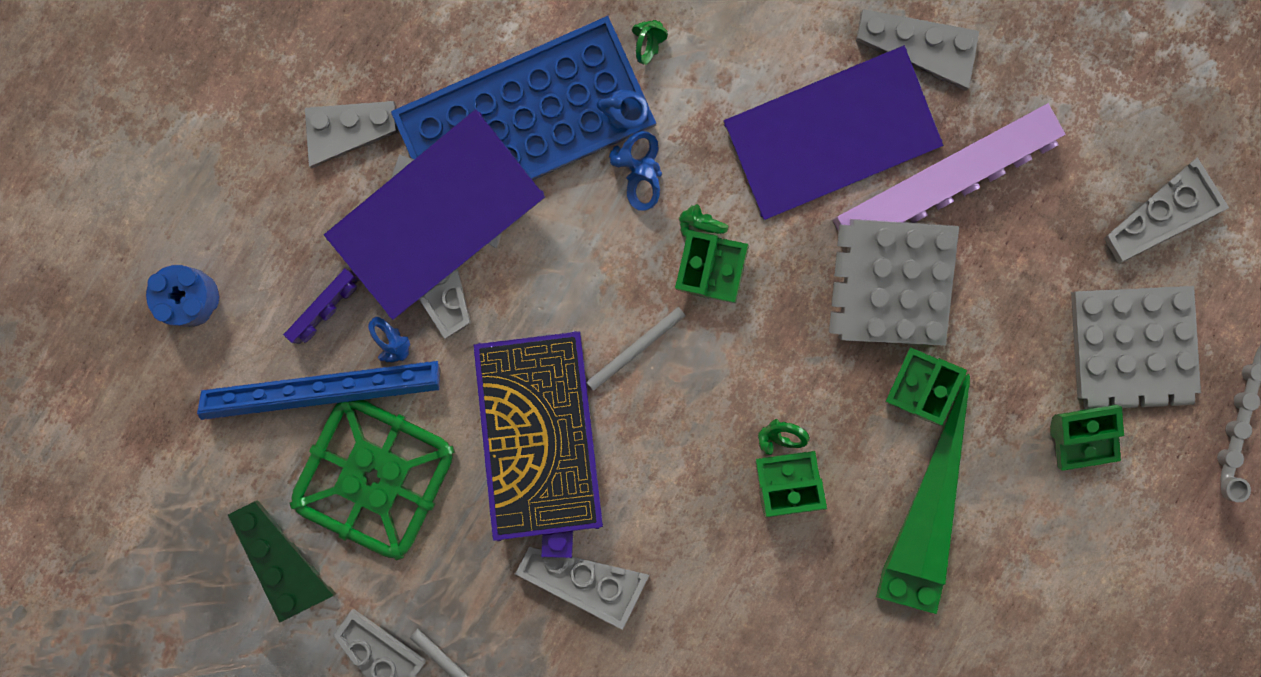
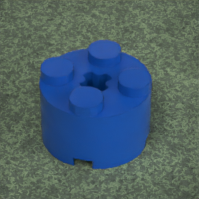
M171 265L162 268L156 274L149 277L146 300L156 320L169 325L195 327L205 323L210 318L214 309L216 310L219 303V291L215 281L201 270L183 265Z

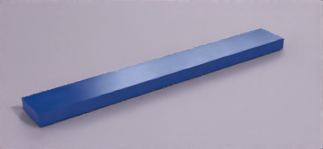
M438 361L201 390L197 414L200 420L436 391L439 390L440 367Z

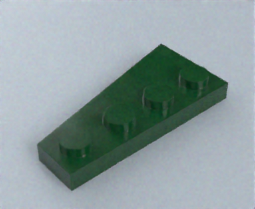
M258 500L228 514L279 623L336 595L335 591L330 586L328 587L320 578V574L314 566H310L299 553L298 547L293 542L291 543L284 535L282 528Z

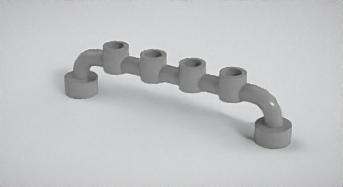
M1261 345L1256 351L1253 363L1244 366L1242 369V376L1247 381L1244 392L1238 393L1234 397V405L1239 409L1236 421H1231L1226 425V434L1231 438L1228 449L1221 450L1217 456L1219 464L1223 466L1220 477L1221 494L1225 499L1233 502H1244L1251 494L1250 484L1245 479L1234 477L1236 468H1239L1244 462L1241 450L1244 440L1252 434V427L1249 424L1252 412L1260 406V398L1257 394L1261 384Z

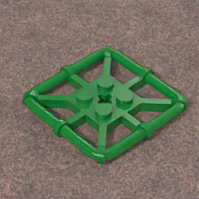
M365 400L337 403L316 444H312L309 450L311 455L293 489L292 502H289L291 510L295 509L303 518L338 534V538L344 541L349 539L384 557L394 558L396 561L403 559L404 554L412 547L429 510L432 511L436 504L433 501L451 466L452 453H455L453 445L450 446L443 438L406 421L405 416L401 414L396 416ZM355 409L391 426L383 447L365 439ZM344 413H346L356 442L348 459L327 450ZM401 431L438 449V451L407 460L391 452V449ZM322 458L343 468L334 487L304 497ZM441 458L423 496L403 487L412 467ZM373 469H376L380 482H374L370 485L367 483L368 478L365 477L366 472L370 473ZM335 494L355 503L345 524L306 504ZM398 495L418 505L401 542L390 513ZM363 507L381 515L390 546L353 528Z

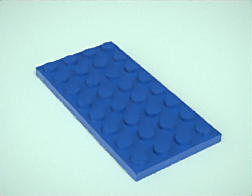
M609 16L391 111L411 158L416 159L466 116L477 109L532 180L621 142L637 132L648 130L657 124L648 103L647 118L641 126L635 129L615 128L611 124L610 118L597 108V103L600 99H607L614 92L620 90L639 93L646 101ZM626 98L621 103L620 112L625 119L634 121L640 117L641 107L636 100Z

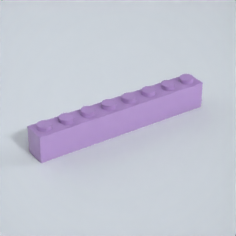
M1049 103L837 216L832 221L838 232L840 224L850 225V219L905 222L909 219L911 223H915L928 216L925 210L934 205L939 210L954 202L952 196L960 191L965 196L980 188L978 182L986 177L991 182L1006 174L1004 168L1012 163L1017 168L1032 160L1030 154L1038 149L1042 154L1058 146L1056 140L1066 134Z

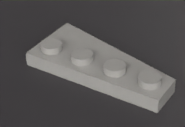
M863 9L860 15L856 41L883 54L905 45L914 68L923 69L931 73L933 77L942 81L945 79L956 84L957 88L967 91L970 86L979 31Z
M1197 157L1108 234L1104 240L1120 264L1224 212L1229 207Z
M528 548L515 573L516 575L623 630L649 577L648 574L575 557L545 558L541 557V549Z

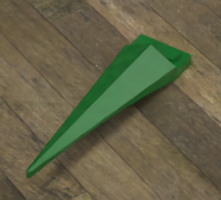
M969 374L965 375L918 491L884 564L876 594L877 598L937 614L943 585L946 583L970 384Z

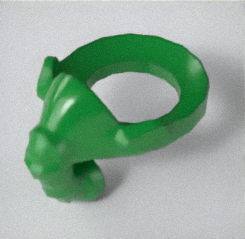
M643 21L632 27L633 34L638 36L635 50L637 61L642 65L648 64L652 57L658 54V45L667 39L668 31L660 21ZM647 35L646 50L641 55L643 39Z
M698 204L691 205L679 217L680 231L685 239L688 230H691L689 225L717 234H724L729 229L727 224L713 219L712 215H703Z
M774 419L758 433L759 447L769 455L773 453L774 449L773 443L768 442L769 440L787 448L805 447L810 440L809 434L800 426L779 422L778 419ZM781 432L794 434L801 441L791 442L789 438L781 436Z

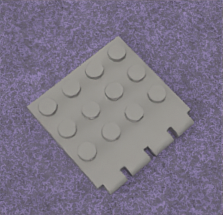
M850 219V225L840 224L837 246L847 247V252L836 253L834 276L844 277V282H834L831 306L841 307V312L831 311L829 333L839 334L838 338L846 341L946 346L959 226Z
M1194 286L1071 292L1077 398L1083 399L1085 409L1109 406V397L1110 405H1119L1122 408H1137L1139 398L1141 407L1168 406V402H1170L1171 406L1195 404V393H1201Z

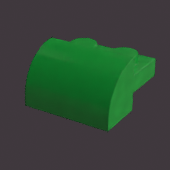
M688 230L675 289L707 299L712 298L736 304L749 244Z
M910 347L885 402L922 420L942 426L967 370Z
M1110 405L1055 414L1051 420L1050 435L1055 439L1057 467L1064 471L1121 461L1119 437L1124 436L1122 407Z
M815 451L755 460L760 501L765 518L827 509L823 482L819 475Z

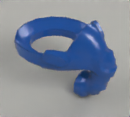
M616 91L611 97L600 99L597 103V108L610 118L611 124L617 129L621 127L635 129L641 126L647 118V103L639 93L634 91ZM632 98L639 103L641 115L637 120L630 121L622 116L620 107L624 99Z
M646 131L633 134L625 141L622 148L618 145L613 147L609 154L611 165L618 168L627 167L630 171H635L645 159H655L659 150L656 137ZM638 139H647L649 142L647 154L641 159H634L631 155L633 144Z
M647 158L642 161V164L626 177L629 180L627 197L630 204L637 210L646 211L653 208L660 197V185L657 176L661 177L662 171L660 170L659 163L655 162L653 158ZM642 180L649 182L653 189L652 199L648 203H642L636 194L637 185Z
M380 317L372 318L368 324L370 335L376 344L384 350L380 353L378 359L387 363L405 360L408 357L410 347L408 337L401 336L399 329L393 328ZM375 326L379 327L386 334L389 344L384 343L377 336Z

